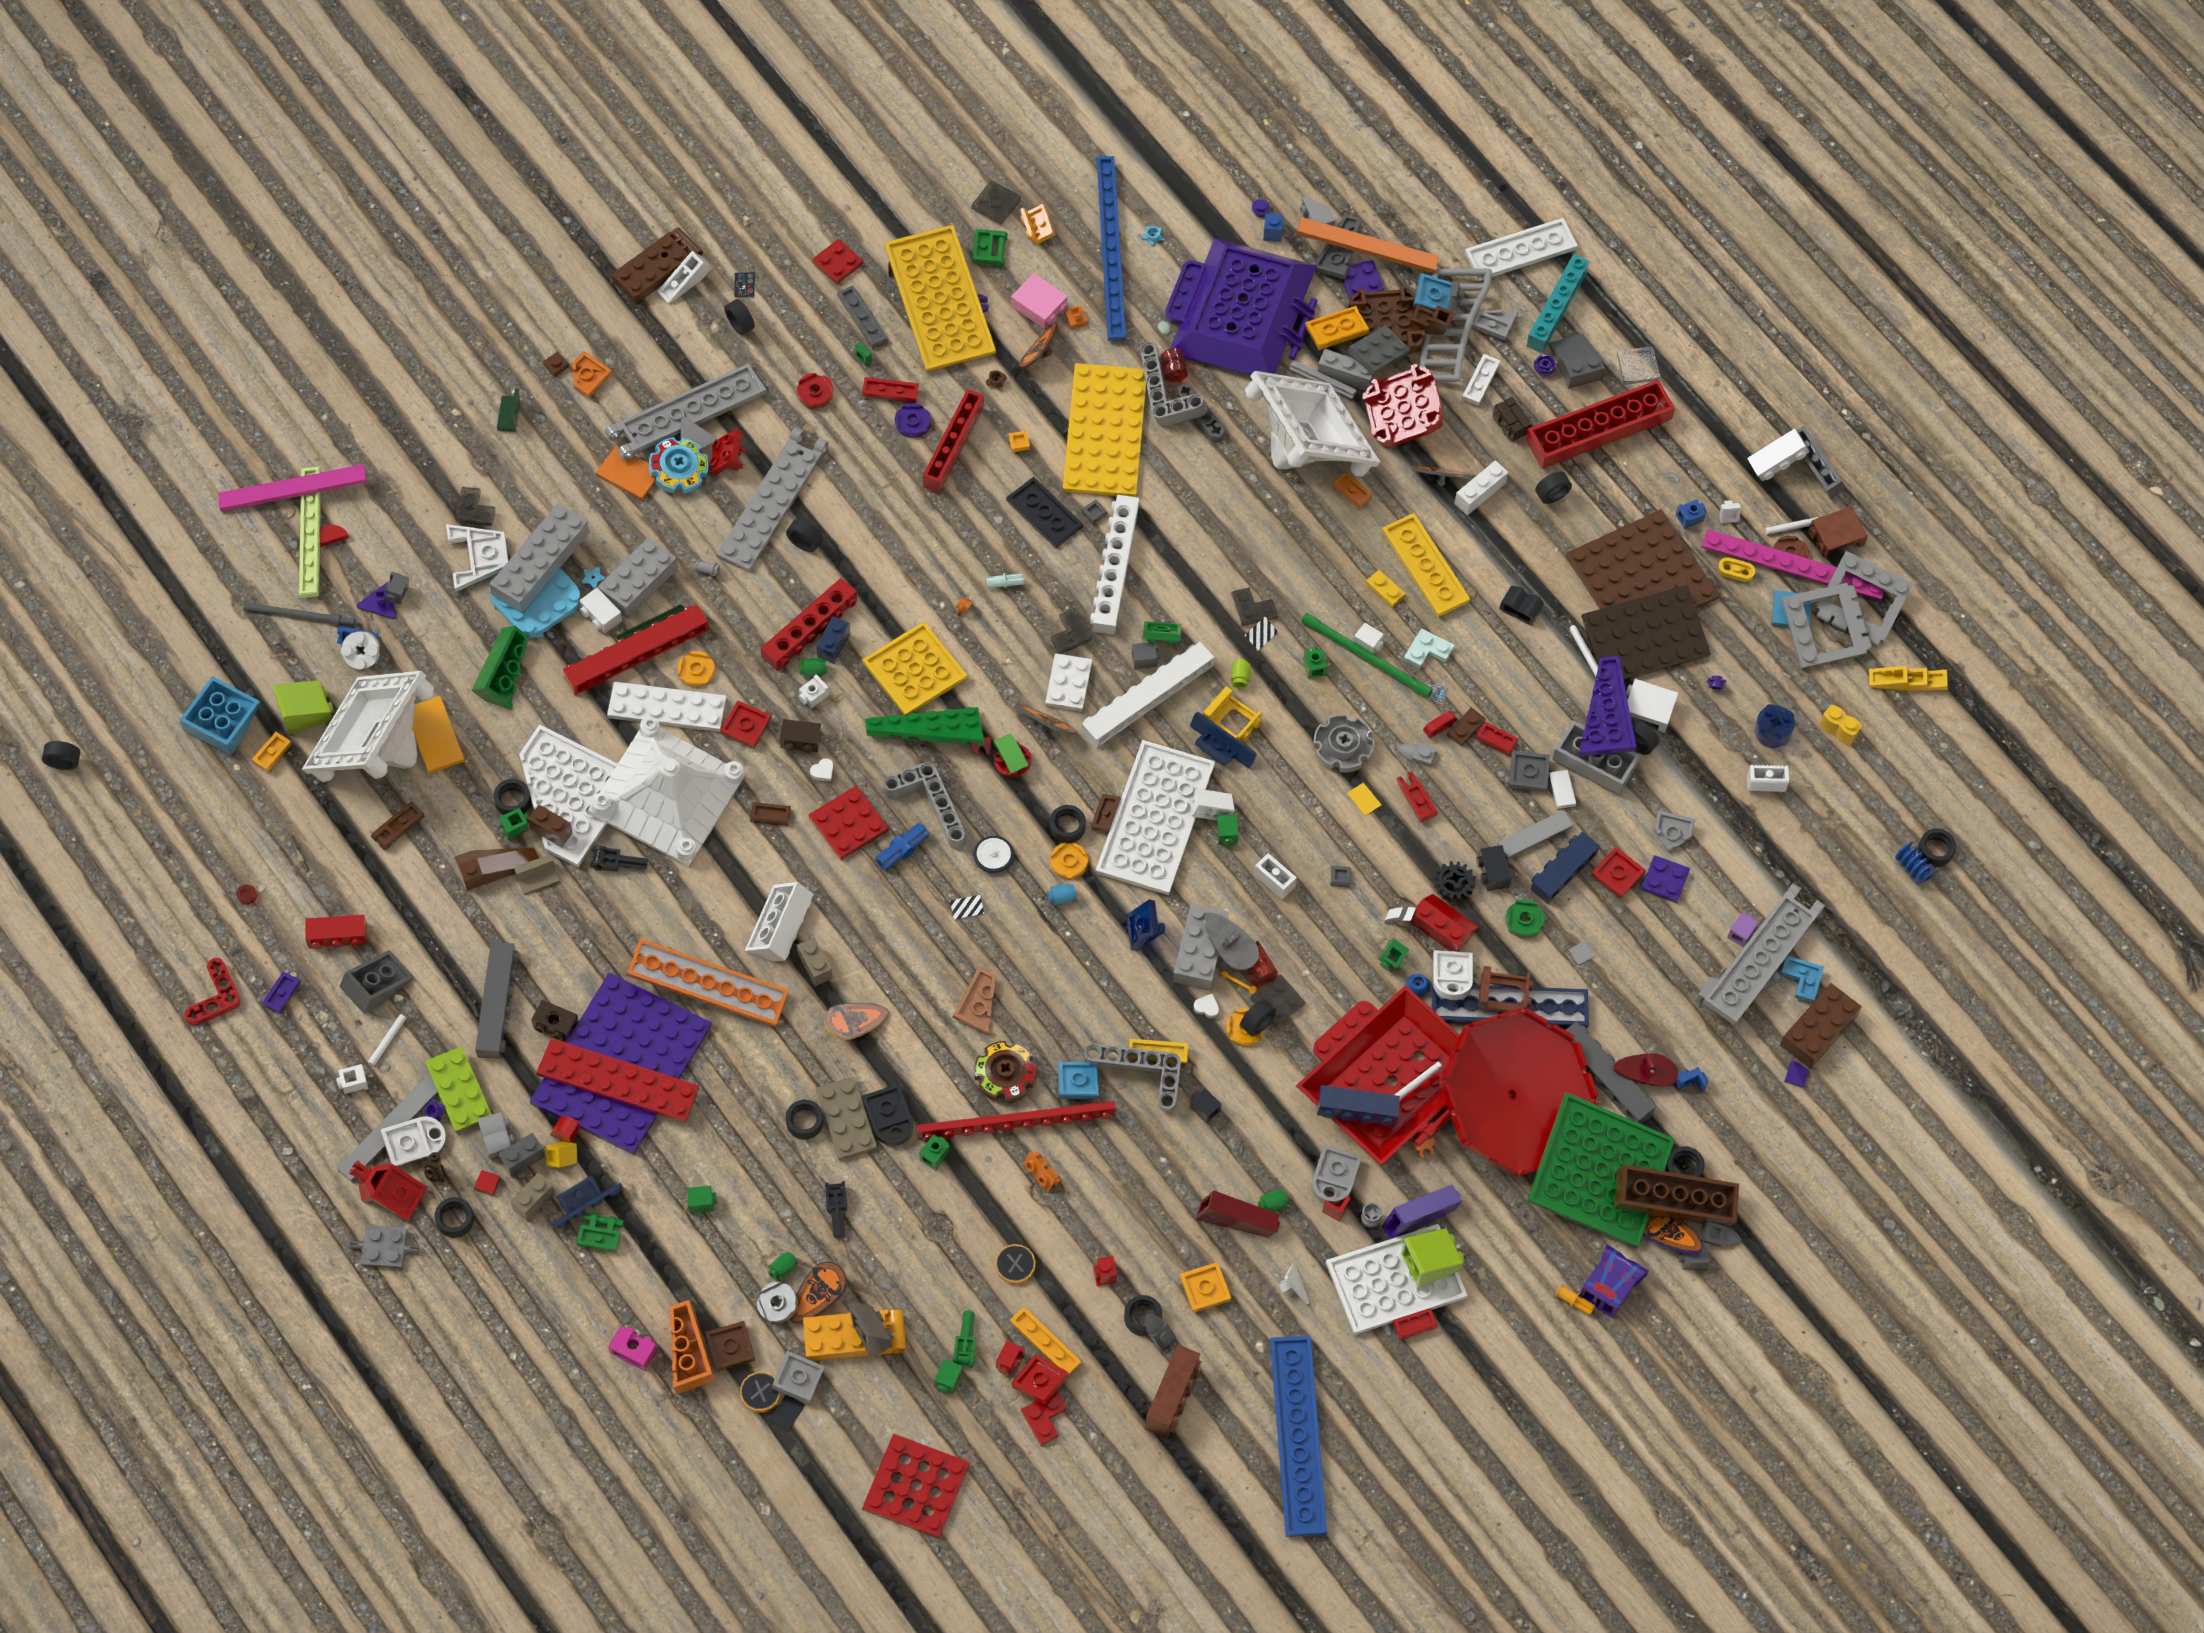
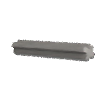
M1293 361L1290 365V371L1309 380L1330 383L1335 392L1349 399H1353L1356 395V389L1297 361Z

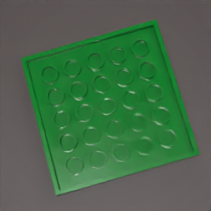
M1566 1092L1559 1107L1527 1202L1637 1248L1649 1214L1614 1209L1617 1170L1623 1165L1664 1171L1675 1139Z

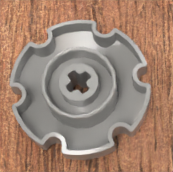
M1338 714L1327 718L1326 725L1320 724L1314 735L1313 747L1318 748L1316 751L1317 759L1328 769L1338 767L1339 772L1343 773L1360 769L1362 762H1369L1373 754L1375 741L1369 738L1371 737L1372 730L1360 718L1356 717L1354 720H1351L1347 714Z

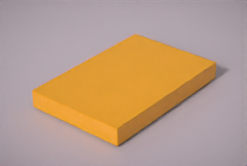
M1356 306L1305 322L1306 328L1318 350L1370 334L1369 328Z

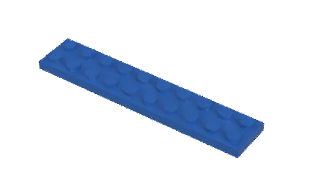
M1311 1336L1270 1338L1285 1537L1327 1535Z

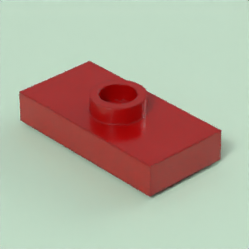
M1484 722L1476 736L1477 740L1510 756L1519 739L1487 722Z
M1431 1308L1395 1319L1392 1322L1399 1340L1438 1327Z

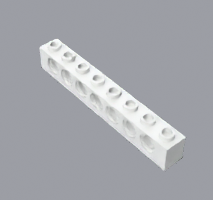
M1117 495L1116 501L1112 502L1111 512H1114V515L1109 517L1108 528H1111L1110 533H1106L1105 544H1108L1107 549H1103L1102 560H1105L1104 565H1100L1099 576H1102L1101 581H1097L1096 592H1099L1098 597H1094L1093 608H1096L1095 613H1091L1090 624H1093V632L1115 635L1139 508V498Z

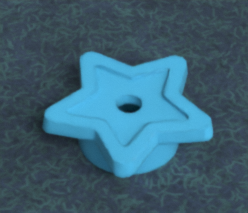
M1146 226V233L1141 238L1148 240L1151 246L1156 241H1164V237L1160 234L1162 228Z
M599 567L593 570L584 569L585 577L581 583L595 589L606 578L600 574Z

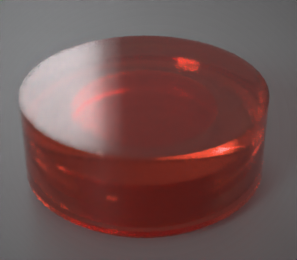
M248 884L240 886L236 893L238 901L244 905L252 904L257 898L255 888Z

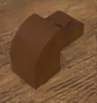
M1417 305L1410 323L1426 329V334L1442 335L1448 329L1454 312L1438 305L1434 311Z

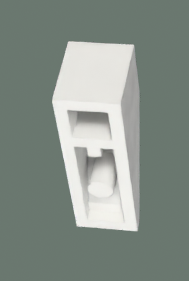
M692 251L657 292L670 304L699 283L713 267L701 255Z

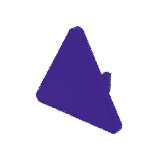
M387 582L356 605L358 609L391 619L396 617L394 604L389 603L385 599L387 593L384 590Z

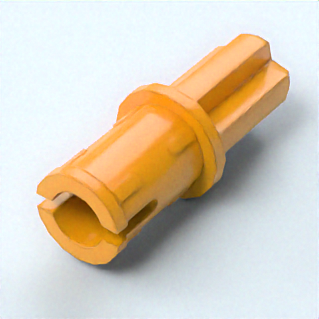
M1561 1285L1555 1296L1569 1303L1570 1307L1574 1306L1587 1315H1590L1595 1308L1592 1303L1580 1297V1293L1576 1294L1564 1285Z

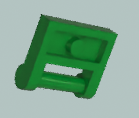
M976 229L972 263L992 264L997 267H1003L1005 265V241L1008 238V233L1005 231ZM993 239L998 240L997 256H991Z

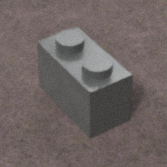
M533 1132L498 1153L500 1162L511 1178L545 1157L544 1149Z

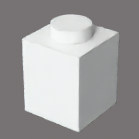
M1364 623L1355 634L1353 642L1374 654L1375 651L1379 652L1384 644L1382 641L1383 633Z

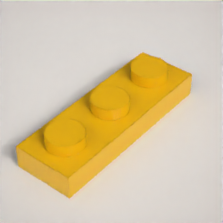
M1129 1039V1048L1175 1053L1180 1057L1181 1064H1187L1188 1043ZM1135 1055L1128 1056V1060H1138ZM1149 1057L1146 1060L1158 1062L1157 1059L1154 1057ZM1173 1059L1167 1061V1063H1177Z

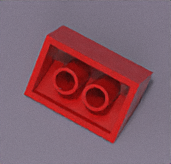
M1431 894L1420 901L1415 907L1411 921H1409L1444 948L1454 952H1459L1479 929V926L1435 894Z

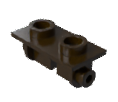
M431 1153L426 1162L421 1160L425 1177L429 1181L434 1183L438 1181L445 1182L443 1177L444 1166L441 1163L439 1153Z

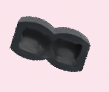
M1511 585L1501 601L1499 609L1510 616L1516 617L1523 623L1533 625L1543 608L1544 602L1539 596L1527 594L1523 588Z

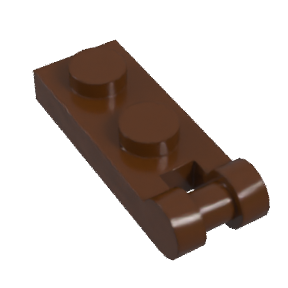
M411 801L371 834V838L375 842L378 841L383 850H387L393 842L422 820L425 815ZM387 832L389 835L385 838L383 835Z

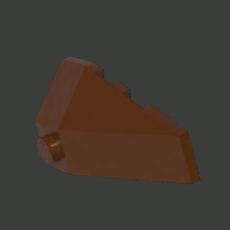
M534 847L472 850L455 856L467 891L514 875V867L538 859Z

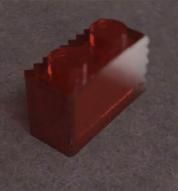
M1256 941L1255 943L1259 950L1258 960L1253 967L1246 970V976L1250 984H1254L1256 988H1259L1277 979L1278 971L1260 942Z

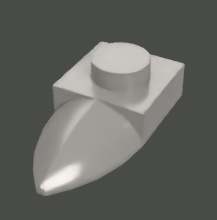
M1418 742V745L1402 744L1397 746L1398 751L1405 758L1428 767L1431 766L1436 752V747Z

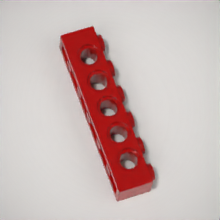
M842 578L837 580L760 648L761 657L776 671L781 667H785L792 657L799 655L808 643H813L817 635L825 631L833 616L840 619L848 608H852L856 604L857 591Z

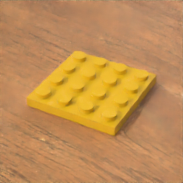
M924 621L862 659V663L905 716L914 713L968 679L965 671Z

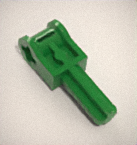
M967 1310L963 1312L961 1334L956 1336L953 1363L968 1365L970 1368H973L976 1338L973 1337L975 1312Z

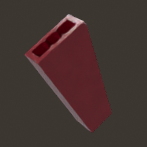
M1215 1190L1200 1202L1196 1220L1267 1238L1277 1233L1280 1227V1222L1278 1221L1280 1214Z

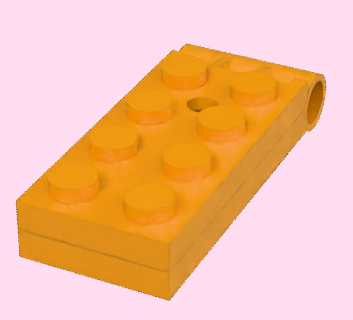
M879 1310L884 1319L882 1324L885 1329H890L893 1339L891 1340L892 1347L877 1355L905 1352L903 1311ZM850 1313L803 1318L806 1359L819 1361L869 1356L851 1323Z

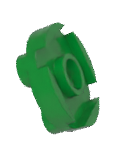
M1527 899L1518 900L1515 904L1510 905L1505 916V923L1509 933L1523 938L1537 936L1545 920L1543 910L1534 901ZM1523 915H1527V918L1530 919V921L1523 922L1522 920H1520V918H1522Z

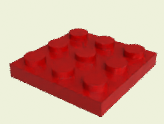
M857 785L809 814V819L840 860L889 831L888 826Z

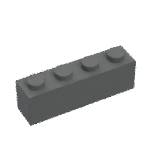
M1805 426L1796 430L1810 451L1803 460L1831 499L1844 491L1846 488L1843 481Z

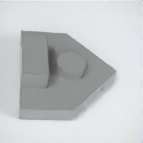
M1658 810L1653 830L1667 852L1691 839L1695 819Z

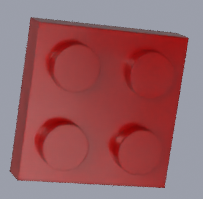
M838 238L812 259V263L837 285L863 265V260Z
M737 700L723 724L720 734L755 749L772 716Z
M1615 847L1594 869L1591 876L1621 899L1645 874L1646 870Z
M1035 1354L1011 1382V1385L1017 1391L1045 1405L1069 1375L1068 1371Z

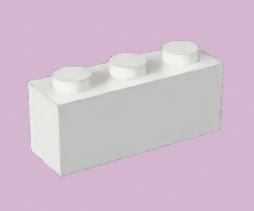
M1793 429L1747 459L1757 476L1764 481L1771 479L1778 471L1787 469L1794 461L1803 459L1810 451L1796 429Z
M1495 460L1456 492L1454 504L1466 515H1469L1506 484L1508 471Z

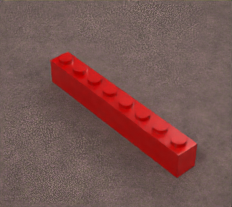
M698 604L686 607L682 612L672 614L661 622L653 623L649 628L637 631L632 636L621 639L610 647H604L596 654L588 655L577 663L569 664L563 669L564 678L576 696L708 631V621Z

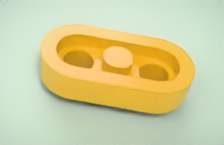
M1726 557L1720 560L1718 572L1727 578L1749 582L1754 578L1755 568L1750 563Z

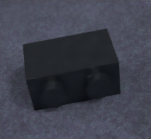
M1503 845L1480 849L1476 862L1478 868L1481 867V882L1483 885H1486L1487 891L1509 888L1512 879Z

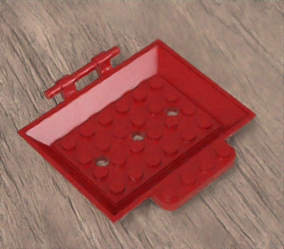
M1405 985L1379 1010L1368 1001L1358 1002L1316 1040L1313 1046V1053L1321 1063L1304 1077L1296 1087L1316 1106L1321 1085L1395 1095L1427 1069L1439 1062L1443 1067L1441 1070L1399 1101V1117L1395 1126H1383L1376 1123L1365 1124L1361 1121H1344L1340 1118H1330L1382 1166L1415 1134L1420 1135L1414 1141L1415 1145L1420 1147L1427 1139L1430 1140L1439 1132L1438 1129L1451 1118L1439 1082L1460 1035ZM1421 1053L1424 1055V1059L1418 1061L1414 1058V1054ZM1389 1078H1394L1397 1081V1084L1395 1086H1390L1387 1084L1386 1080ZM1443 1108L1447 1110L1434 1123L1427 1124Z

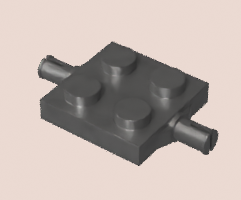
M366 1225L363 1241H350V1249L362 1250V1266L403 1269L406 1254H419L420 1246L407 1244V1228Z

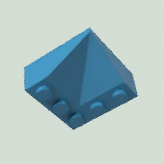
M212 676L180 718V723L183 731L231 756L241 743L260 705V701Z

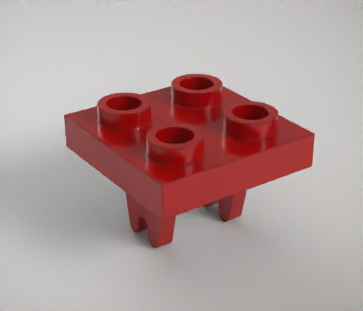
M735 429L714 441L709 473L717 475L728 468L739 471V468L743 469V464L738 461V455L746 451L740 445L742 431Z

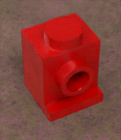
M1114 1257L1097 1258V1265L1093 1266L1096 1286L1116 1283L1117 1272Z
M1006 1340L996 1360L998 1371L1008 1376L1009 1374L1011 1375L1013 1369L1017 1370L1021 1358L1023 1359L1025 1356V1348Z

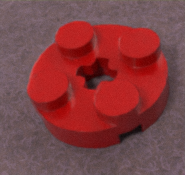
M809 373L799 380L797 397L808 409L822 407L833 398V384L823 374L821 376L817 375V373ZM812 388L819 389L817 393H812Z

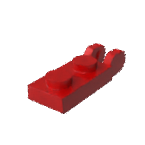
M1412 772L1407 773L1408 780L1411 783L1410 786H1407L1402 776L1397 778L1402 793L1420 823L1437 816L1436 808L1420 781L1418 782Z

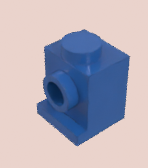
M1694 500L1684 505H1678L1676 516L1683 528L1686 529L1703 522L1707 510L1703 503L1699 504L1698 500Z

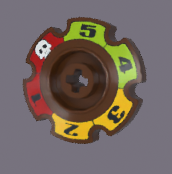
M1006 1041L992 1043L984 1048V1056L978 1055L976 1058L974 1078L981 1081L978 1084V1088L982 1094L993 1101H997L998 1098H1004L1006 1103L1018 1101L1027 1095L1026 1088H1033L1036 1083L1037 1064L1030 1062L1033 1059V1055L1025 1046L1014 1042L1012 1046L1007 1045Z

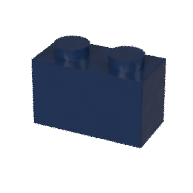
M834 616L832 617L816 646L818 658L825 659L833 664L835 663L850 636V623Z

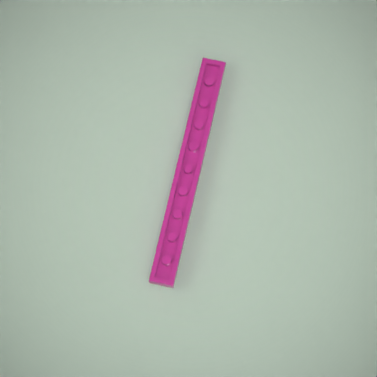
M1709 529L1706 530L1701 547L1825 585H1829L1837 569L1835 566ZM1845 572L1841 584L1854 585L1858 595L1881 601L1884 589L1852 573Z

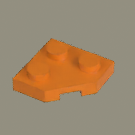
M585 351L572 362L574 388L587 398H590L612 375L611 369Z

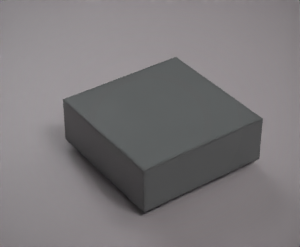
M1097 500L1081 509L1082 514L1092 525L1107 516V511Z
M1331 866L1330 886L1350 887L1351 867Z

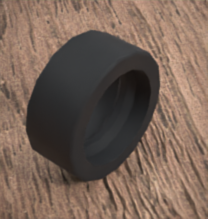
M735 299L725 305L726 317L738 334L744 335L755 328L753 317L741 300Z
M1558 471L1543 478L1537 484L1535 492L1543 504H1550L1567 495L1572 488V483L1565 472Z
M800 518L794 519L786 530L788 539L796 547L807 552H814L823 540V535L816 526Z
M1637 719L1631 720L1636 742V752L1642 755L1650 754L1659 744L1657 733L1645 722Z
M47 742L44 745L42 761L47 766L55 769L72 770L78 767L81 751L77 746L68 742Z
M519 779L504 780L494 790L493 797L496 808L503 815L518 808L524 814L530 807L531 796L529 788ZM512 789L521 791L524 798L520 804L511 807L501 802V796L506 791Z
M1063 805L1056 808L1051 814L1049 822L1052 836L1062 843H1073L1081 839L1086 828L1085 815L1081 809L1073 805ZM1062 816H1073L1078 820L1079 827L1074 832H1062L1057 828V820Z
M1935 828L1928 830L1923 834L1918 844V853H1923L1921 859L1927 858L1926 864H1932L1934 867L1948 864L1956 851L1954 837L1944 829ZM1931 839L1941 840L1948 847L1947 854L1944 856L1931 854L1926 848L1927 841Z
M1262 999L1246 1012L1240 1022V1026L1251 1037L1256 1036L1271 1023L1277 1010L1266 999Z
M798 1100L791 1104L786 1111L787 1129L792 1136L798 1139L806 1140L813 1138L823 1128L824 1118L822 1109L811 1100ZM810 1110L816 1115V1123L811 1128L799 1129L793 1123V1116L798 1111Z
M1681 1146L1675 1148L1670 1153L1665 1167L1666 1172L1677 1173L1673 1167L1674 1160L1677 1157L1686 1156L1696 1163V1172L1691 1176L1701 1177L1705 1168L1704 1159L1696 1149L1689 1146Z
M458 1197L447 1198L436 1207L434 1214L435 1222L439 1231L445 1236L452 1238L461 1237L472 1228L474 1223L473 1211L469 1203L464 1199ZM454 1207L462 1208L466 1213L465 1222L458 1227H447L442 1219L445 1211Z
M1139 1295L1128 1301L1124 1312V1322L1130 1332L1139 1336H1147L1149 1334L1146 1326L1135 1324L1132 1320L1131 1312L1136 1306L1147 1305L1154 1310L1156 1316L1162 1319L1163 1311L1155 1298L1148 1295Z

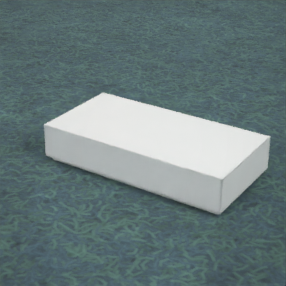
M1568 770L1550 772L1548 777L1556 808L1576 806Z

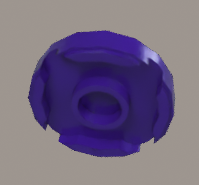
M906 404L896 412L895 426L898 432L905 437H920L930 429L931 416L929 411L920 404Z

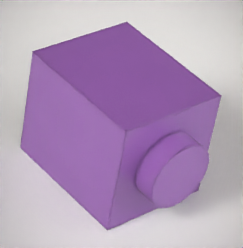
M1741 913L1730 929L1727 938L1745 947L1755 932L1758 921L1751 915Z

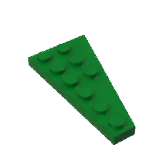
M978 707L865 719L867 736L890 738L892 735L902 736V739H909L910 736L919 737L921 741L948 743L951 740L960 741V744L967 745L968 742H977L978 746H984Z

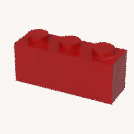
M365 915L305 918V940L308 948L320 949L328 946L339 948L343 945L361 946L362 944H367V922Z

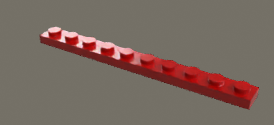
M1115 1101L917 1125L918 1139L929 1141L933 1135L936 1137L952 1138L954 1135L970 1136L978 1132L988 1134L994 1130L1010 1131L1019 1127L1029 1129L1036 1125L1050 1126L1053 1123L1060 1122L1062 1124H1069L1077 1120L1087 1122L1093 1118L1109 1119L1115 1116Z

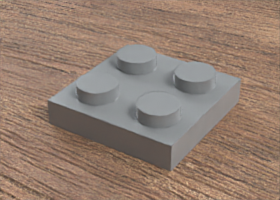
M787 1351L771 1388L809 1404L825 1366Z

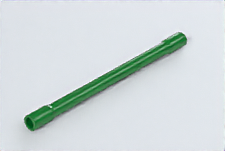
M1305 613L1301 622L1337 642L1406 684L1423 697L1428 699L1433 689L1421 681L1410 677L1323 624L1309 613Z

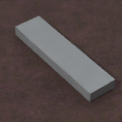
M1562 810L1498 841L1497 845H1503L1505 856L1508 860L1573 828V824L1565 811Z

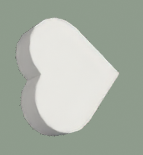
M822 759L819 764L811 767L810 775L813 779L831 782L833 763L830 759Z
M1213 994L1199 998L1194 1002V1011L1197 1014H1204L1208 1018H1215L1218 1015L1219 1007Z

